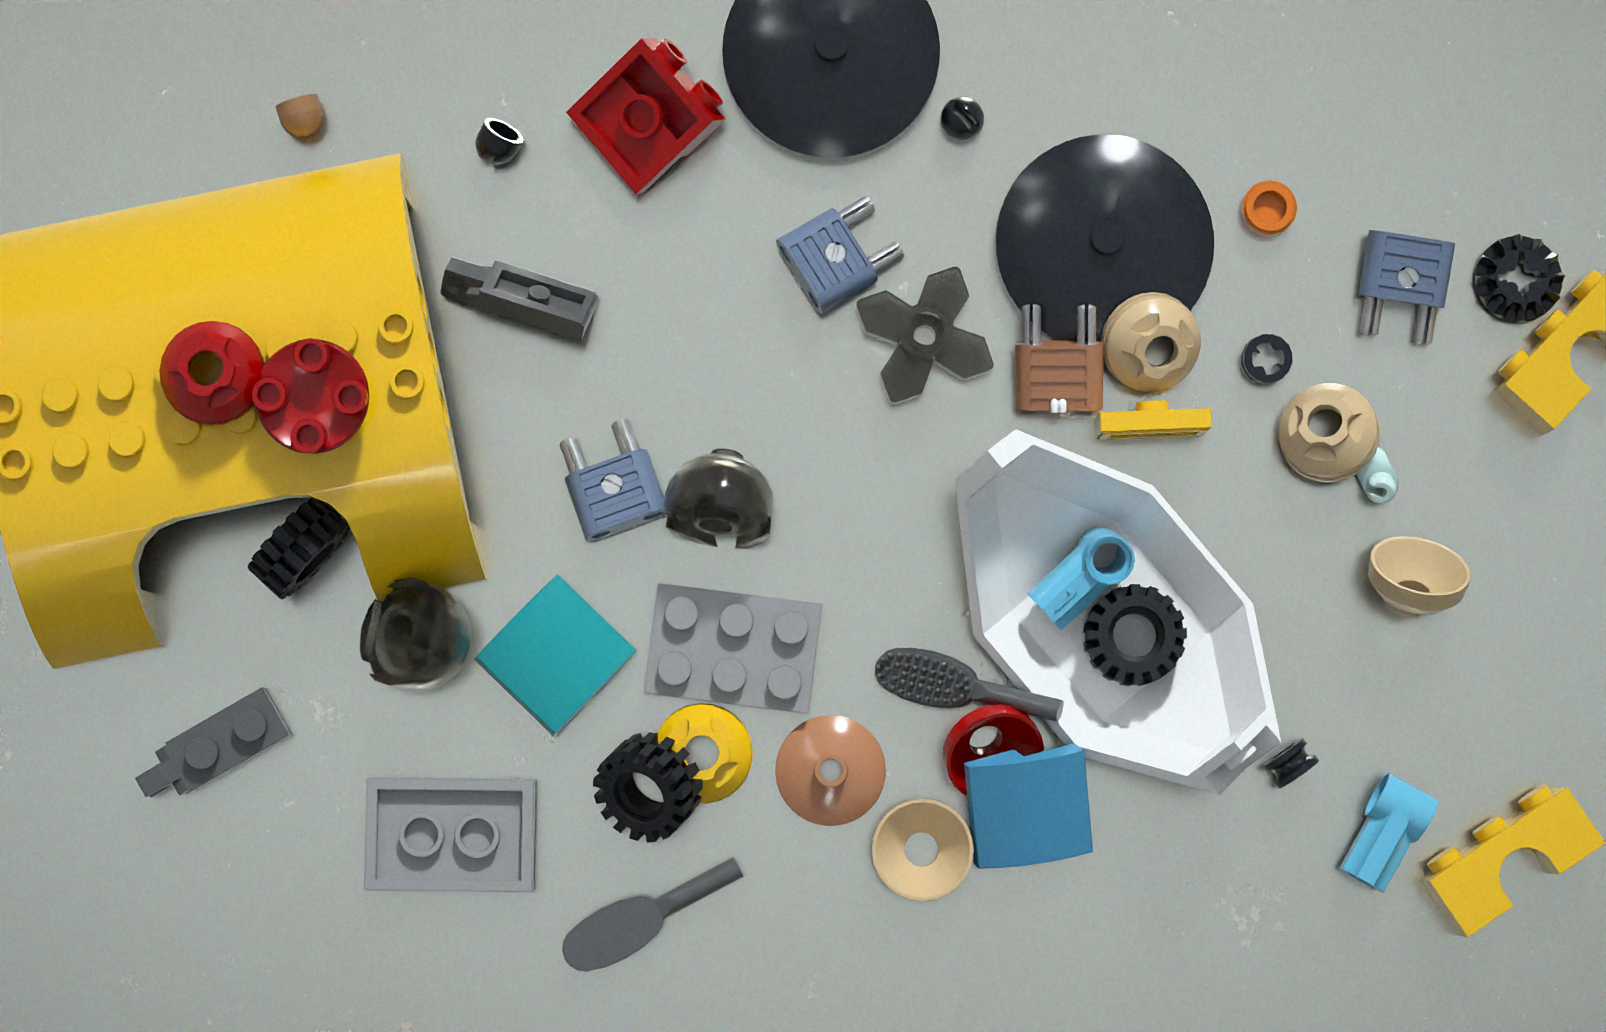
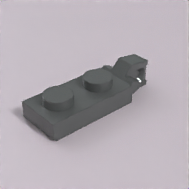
M451 257L445 268L440 295L462 305L468 304L473 308L476 307L477 309L496 314L501 318L515 320L549 331L554 335L565 336L581 341L595 312L599 296L596 295L597 292L497 260L494 261L492 267H485Z
M261 687L165 742L166 746L155 751L161 763L137 776L135 780L144 796H150V798L171 786L175 787L179 795L190 790L197 791L292 735L267 690Z

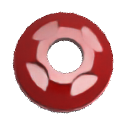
M198 322L184 328L166 346L161 357L159 369L160 382L166 399L182 416L198 424L222 425L241 418L255 405L252 391L256 382L261 378V370L265 362L260 348L240 328L225 322ZM213 352L222 360V376L214 384L207 386L199 385L191 376L190 367L192 361L199 354Z
M988 705L968 713L953 726L943 745L942 757L946 773L952 784L962 794L967 795L964 763L1013 749L1025 757L1043 752L1044 744L1037 726L1026 714L1008 705ZM984 726L998 728L997 736L991 744L984 747H973L970 745L971 736L979 728Z

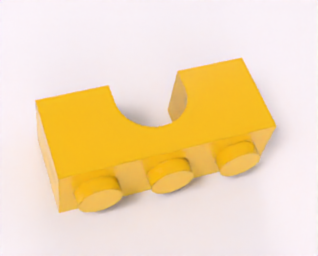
M1595 269L1591 270L1572 290L1571 293L1578 300L1566 313L1563 314L1557 308L1536 329L1534 333L1541 340L1527 354L1520 348L1498 371L1504 380L1494 392L1541 435L1555 430L1591 390L1575 374L1570 362V353L1574 342L1579 338L1593 339L1606 348V271L1600 274Z
M1546 784L1537 787L1518 801L1522 810L1505 821L1501 815L1488 820L1473 831L1472 834L1476 838L1475 842L1458 852L1455 846H1452L1427 863L1431 872L1420 878L1419 881L1456 935L1469 937L1514 906L1502 889L1499 878L1501 865L1510 853L1524 848L1535 855L1547 873L1562 874L1606 844L1568 787H1554L1551 790Z

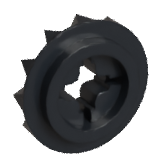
M1517 234L1497 240L1485 250L1476 267L1475 285L1482 303L1494 315L1511 322H1528L1546 314L1560 299L1565 275L1561 271L1558 254L1552 252L1544 245L1542 239H1533ZM1519 256L1520 263L1523 264L1526 273H1534V276H1541V278L1525 286L1522 300L1521 292H1518L1516 283L1508 282L1507 279L1498 280V277H1503L1516 270Z

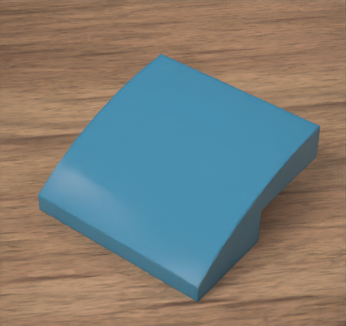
M1071 743L1025 757L1013 749L964 763L970 830L974 848L973 859L974 865L977 868H1006L1034 865L1093 852L1084 750L1078 745Z

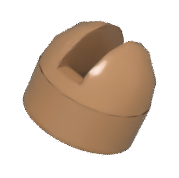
M317 94L295 97L275 106L282 127L294 137L307 138L316 133L321 125L323 112Z

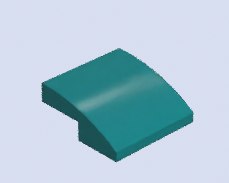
M557 574L498 632L474 660L554 736L632 658L637 650Z

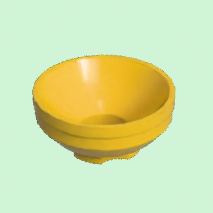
M705 703L687 705L672 713L657 731L659 744L666 737L675 740L672 750L676 753L683 747L686 749L687 744L698 736L709 737L716 743L719 750V757L716 763L707 770H700L692 778L702 779L703 789L697 794L702 796L699 804L718 802L731 796L741 787L749 774L753 757L751 738L745 725L738 717L723 707Z

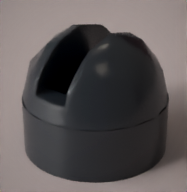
M956 97L947 102L940 117V126L947 138L954 142L965 143L972 141L980 134L984 124V113L981 106L975 100L968 97ZM959 106L975 125L968 129L960 117L952 111L954 107Z
M486 118L477 133L475 146L481 159L487 152L494 157L492 165L496 166L511 161L524 139L521 133L510 124L496 118Z

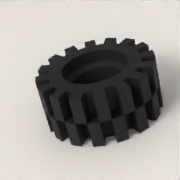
M310 498L307 503L301 504L295 513L292 512L288 515L285 522L273 530L270 538L265 539L260 546L261 549L251 558L252 561L248 564V570L279 599L283 600L286 596L292 595L297 588H301L310 576L313 577L319 571L318 568L331 558L332 552L337 550L342 544L341 541L347 537L350 527L324 502Z
M1130 584L1126 587L1121 588L1120 586L1111 590L1092 607L1088 613L1087 622L1084 623L1083 633H1085V642L1083 645L1085 652H1088L1091 658L1089 662L1094 669L1098 668L1103 673L1102 676L1109 681L1119 682V685L1142 686L1162 678L1176 666V662L1182 657L1185 650L1183 644L1184 639L1187 638V628H1183L1182 620L1184 616L1181 610H1176L1172 604L1174 600L1169 595L1163 596L1158 592L1159 589L1152 586L1147 588L1141 587L1140 584ZM1125 615H1141L1147 618L1155 629L1156 639L1154 646L1144 656L1131 657L1125 655L1117 648L1114 642V627L1118 620Z
M649 732L644 738H642L641 733L634 734L628 740L625 739L597 768L596 771L599 773L593 779V787L600 789L594 794L596 804L606 803L607 806L600 813L605 820L612 816L618 820L613 828L620 834L628 827L631 829L630 839L638 841L645 834L647 843L656 842L660 837L664 840L677 831L699 805L702 796L697 794L703 789L702 779L692 778L700 770L696 762L686 765L684 760L690 753L684 747L678 753L672 750L675 740L666 737L659 744L658 733ZM633 772L641 773L653 780L662 793L663 802H657L646 797L636 786Z

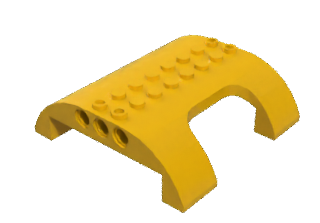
M401 153L0 235V531L13 580L26 618L43 655L52 669L164 647L154 594L142 590L140 586L138 566L145 544L159 529L177 521L287 498H314L331 505L347 520L357 541L366 573L378 602L487 580L477 526L469 518L408 209L413 208ZM206 321L225 322L240 328L260 348L265 363L274 353L290 343L308 338L329 341L348 351L362 367L369 386L370 399L367 415L358 432L342 446L319 454L296 452L282 446L267 433L258 417L256 405L241 418L222 425L198 424L182 416L166 399L162 389L159 373L161 357L166 346L176 334L188 326ZM213 352L199 354L192 361L190 367L191 376L199 385L207 386L214 384L223 373L221 358Z

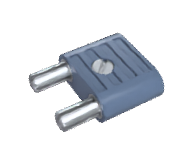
M867 196L862 197L840 211L832 207L776 240L778 250L793 273L794 280L799 288L803 289L814 308L820 314L877 282V273L904 258L903 250L897 251L900 247L897 242H892L867 257L850 231L849 227L875 212L874 204L868 205L871 199Z
M1369 230L1358 294L1365 297L1359 332L1367 335L1369 332V336L1378 335L1384 300L1419 305L1413 341L1419 344L1422 341L1423 344H1431L1438 308L1445 309L1455 243Z
M627 418L620 420L631 448L630 452H628L617 420L612 423L611 427L621 453L619 456L587 467L578 439L576 437H569L580 469L577 471L566 439L559 444L570 473L564 480L586 541L602 539L621 531L627 532L668 512V507L648 451L646 449H639L630 421Z

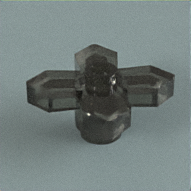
M956 266L928 275L918 304L914 306L909 305L887 290L861 298L856 303V310L865 335L897 346L880 373L888 401L892 405L922 396L933 363L961 381L989 373L994 366L985 338L953 325L969 299V293L961 270ZM927 328L932 331L935 340L929 345L921 344L914 339V333L918 329Z

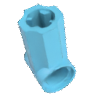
M1102 526L1091 528L1083 533L1078 540L1077 547L1027 594L1062 630L1111 584L1120 583L1129 576L1135 563L1134 551L1130 544L1111 528ZM1105 543L1116 544L1117 556L1113 563L1103 568L1095 567L1093 556L1097 548Z
M1387 773L1373 792L1364 813L1367 819L1339 869L1360 882L1384 893L1411 842H1417L1430 824L1438 807V799L1392 773Z

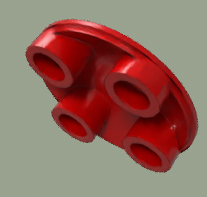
M313 338L290 343L274 353L263 366L261 378L256 382L252 391V398L256 405L258 417L267 433L282 446L306 454L325 453L348 442L362 426L367 415L370 399L368 381L358 361L337 344Z

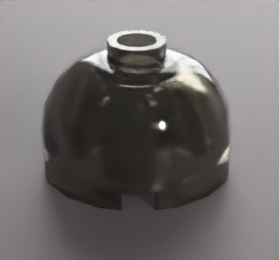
M715 449L711 451V454L701 455L685 462L671 477L664 497L662 519L667 517L666 528L685 540L706 546L718 547L714 536L717 535L736 538L735 548H747L762 544L770 538L773 519V492L768 479L755 465L744 460L742 454L731 449Z
M414 577L395 580L387 586L394 590L386 596L384 601L375 599L367 610L360 633L359 650L363 661L370 663L374 673L370 674L374 681L409 692H421L440 687L452 679L465 662L471 638V627L467 613L457 599L442 587Z

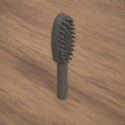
M893 648L886 651L875 665L876 678L884 689L900 698L920 705L938 708H961L972 701L988 705L1001 704L1012 706L1024 714L1056 722L1060 720L1062 715L1063 700L979 680L970 666L954 657L935 651L919 648Z
M732 857L653 900L644 896H636L617 901L599 909L578 923L566 935L562 947L565 961L570 967L578 971L588 972L605 968L626 959L643 948L659 933L663 919L744 877L737 862Z

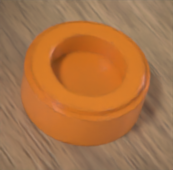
M1272 180L1262 181L1252 186L1243 197L1240 205V216L1245 227L1253 234L1265 238L1275 237L1285 232L1293 223L1297 213V202L1292 191L1284 184Z

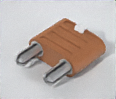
M1034 304L1033 341H1030V305L1022 307V341L1015 343V409L1021 411H1050L1052 413L1097 411L1103 409V342L1096 341V307L1094 305H1088V341H1085V304L1077 307V341H1041V307Z

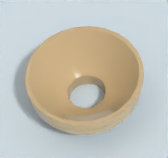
M1157 292L1135 295L1118 305L1108 317L1103 327L1101 336L1103 360L1110 373L1123 385L1142 392H1158L1171 388L1190 373L1198 359L1201 347V334L1197 321L1184 304L1170 295ZM1159 336L1170 337L1174 343V351L1171 358L1161 365L1149 364L1145 355L1148 344Z
M1322 383L1298 393L1284 409L1279 423V443L1288 464L1298 474L1318 482H1338L1360 473L1371 462L1380 442V426L1371 404L1358 391L1337 383ZM1324 409L1334 410L1342 417L1340 429L1328 437L1317 436L1309 429L1312 416Z
M1408 536L1391 537L1376 544L1369 558L1368 576L1373 587L1384 601L1394 607L1396 613L1406 617L1418 618L1424 614L1434 615L1455 606L1463 599L1471 580L1470 569L1462 557L1446 546L1428 539Z
M916 799L899 804L886 813L874 833L871 851L873 864L878 876L888 888L897 895L909 900L929 901L944 897L960 886L972 865L974 848L969 828L955 810L936 800ZM918 832L930 834L938 844L936 858L926 866L912 864L906 858L904 852L908 838Z

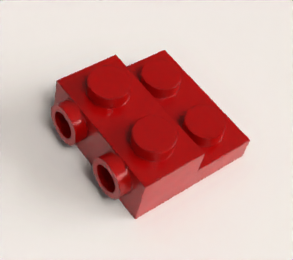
M656 37L641 38L566 111L569 117L635 194L644 193L680 157L688 156L726 120L718 110L723 104L719 94L704 80L700 79L695 83L682 68L687 63V58L672 41L666 38L661 42Z

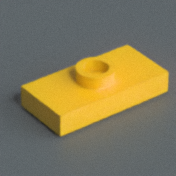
M1152 400L1137 402L1136 411L1100 412L1095 418L1096 437H1099V440L1203 436L1212 428L1211 408L1169 410V401Z

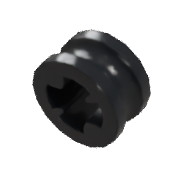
M1262 334L1251 339L1244 346L1241 354V366L1244 373L1252 381L1260 384H1271L1282 379L1290 371L1293 363L1289 344L1283 338L1274 334ZM1267 344L1270 352L1279 351L1281 364L1276 363L1273 365L1277 370L1274 374L1266 375L1263 366L1254 367L1252 354L1257 355L1260 353L1256 348L1258 345Z
M1304 738L1293 742L1263 764L1262 767L1266 772L1272 771L1275 773L1277 780L1274 784L1278 789L1293 782L1319 762L1316 755L1310 756L1306 753L1305 745L1307 743Z

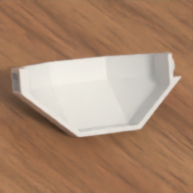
M1016 429L984 453L955 480L973 636L1018 689L1063 700L1064 705L1060 720L1056 722L1044 719V721L1065 745L1075 743L1084 750L1085 758L1221 794L1248 766L1281 743L1254 605L1153 485ZM1095 527L1111 528L1132 547L1135 556L1133 570L1125 580L1117 584H1111L1065 628L1060 630L1027 593L1077 547L1078 540L1083 533ZM1105 543L1097 548L1093 556L1095 567L1103 568L1113 563L1117 556L1116 544ZM1130 584H1140L1141 587L1147 588L1152 586L1159 589L1158 592L1163 596L1169 595L1174 600L1172 604L1176 610H1181L1184 616L1182 620L1183 628H1187V638L1184 639L1183 644L1185 650L1182 657L1176 662V666L1162 678L1142 686L1119 685V682L1109 681L1102 676L1103 673L1098 668L1094 669L1089 662L1091 658L1088 652H1085L1083 645L1085 642V633H1083L1084 623L1087 622L1088 613L1092 607L1111 590L1120 586L1121 588L1126 587ZM1129 614L1118 620L1114 627L1113 638L1117 648L1122 653L1131 657H1140L1146 655L1153 648L1156 634L1152 623L1147 618L1138 614Z

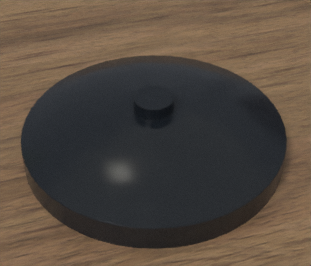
M735 0L729 12L723 35V67L726 83L737 109L745 121L762 138L775 147L804 159L825 162L848 161L862 158L887 147L899 139L917 121L925 109L936 83L940 60L939 33L935 17L927 0Z
M1090 135L1065 141L1052 147L1033 160L1020 173L1008 191L998 216L994 240L995 260L1004 291L1021 317L1022 307L1030 305V326L1032 328L1034 304L1041 307V334L1052 341H1077V307L1085 304V341H1088V305L1090 304L1096 307V341L1101 342L1103 327L1108 317L1118 305L1135 295L1148 292L1164 293L1178 299L1191 311L1199 300L1211 272L1214 256V230L1207 203L1200 189L1187 171L1172 157L1160 149L1137 139L1118 135ZM1159 336V337L1154 338L1150 343H1152V342L1158 340L1159 338H1161V337H1163V336Z

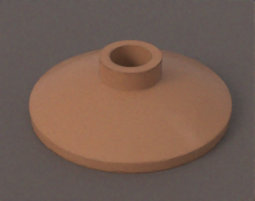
M825 715L809 719L790 732L778 752L775 773L780 794L792 811L809 822L824 826H836L852 822L872 808L882 792L886 776V766L882 749L868 729L860 723L843 716ZM828 759L836 760L842 768L841 776L835 781H827L820 774L821 764Z

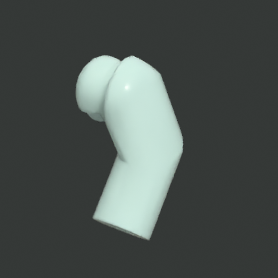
M1378 447L1371 462L1356 475L1367 497L1375 503L1384 504L1391 501L1396 495L1399 481L1386 453Z

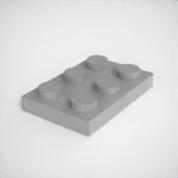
M658 583L644 693L809 714L822 604Z
M367 778L364 890L533 892L536 780Z

